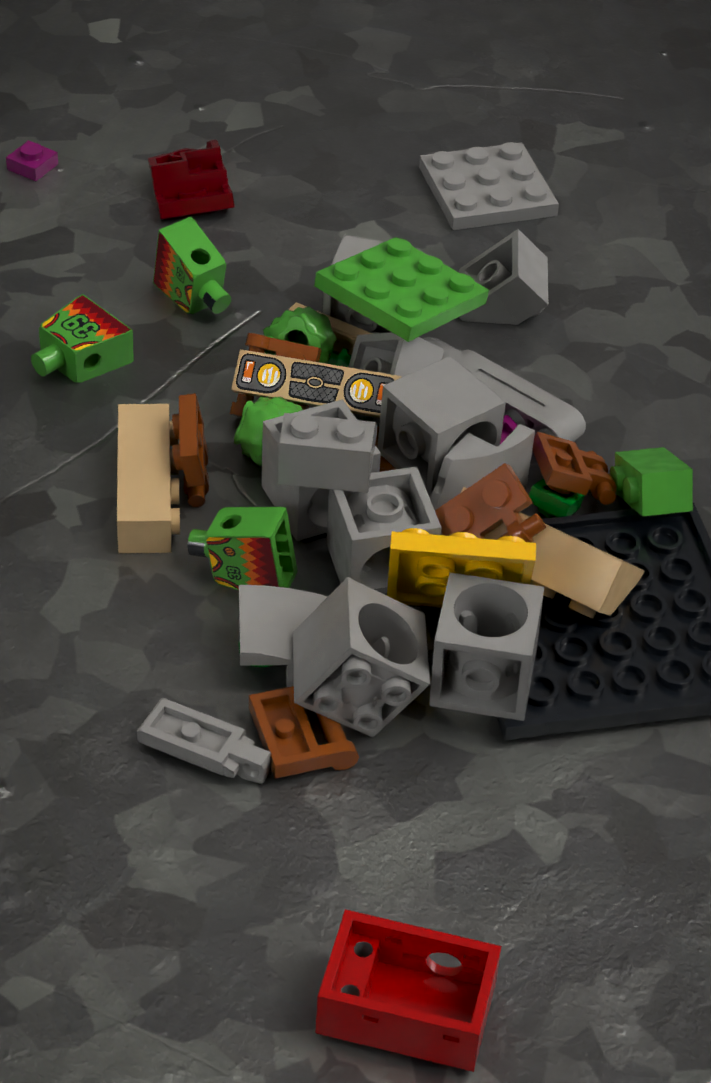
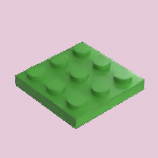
M397 237L317 271L314 287L407 342L486 304L489 289L475 282L471 276L455 271L443 264L439 258L429 256L413 247L409 241Z

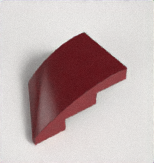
M217 140L208 141L204 149L183 148L171 153L148 158L160 219L235 207L233 193L228 184L227 170L222 162L221 149Z

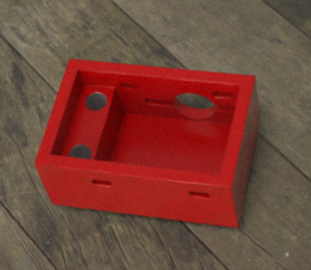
M345 909L317 996L315 1033L474 1072L496 985L502 946ZM432 953H446L457 958L462 965L458 967H444L435 963L429 955Z

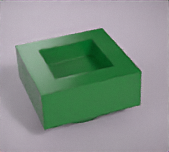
M544 478L534 484L529 492L533 505L538 507L540 513L549 518L571 516L579 510L585 495L575 492L570 494L558 493L546 485Z

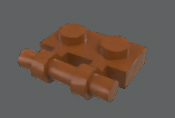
M196 393L180 395L179 413L172 415L174 435L176 440H179V444L173 445V459L176 471H184V492L188 495L189 505L201 507L205 504V495L209 491V476L206 469L208 464V448L204 437L202 414Z
M536 432L532 450L546 485L561 494L575 492L587 495L590 489L593 497L604 505L612 504L615 501L616 483L613 477L608 474V466L603 457L597 455L594 451L585 452L579 450L576 442Z
M506 463L435 510L442 527L441 532L444 536H449L456 532H467L474 534L477 538L486 539V534L504 523L508 532L501 537L515 536L522 538L525 542L533 543L532 537L546 528L545 523L537 513L524 521L521 519L518 513L533 504L512 467Z

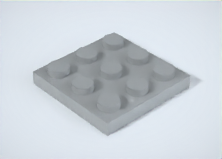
M507 142L497 146L471 147L466 150L438 151L434 154L420 155L419 169L452 230L558 215L559 203L522 142Z

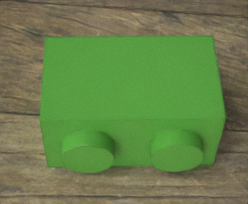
M664 447L615 452V466H611L610 475L616 483V494L641 516L693 511V469Z

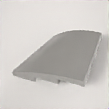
M519 424L498 447L467 433L444 457L436 486L430 497L434 510L460 494L463 487L469 488L504 463L512 467L526 490L535 430Z
M239 585L240 666L286 665V687L294 686L293 632L328 596L284 587Z

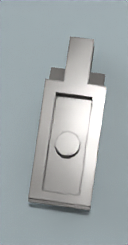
M166 698L159 700L137 730V741L139 743L217 774H224L226 777L234 778L238 774L242 779L263 784L271 772V752L256 747L254 745L255 742L246 737L245 729Z

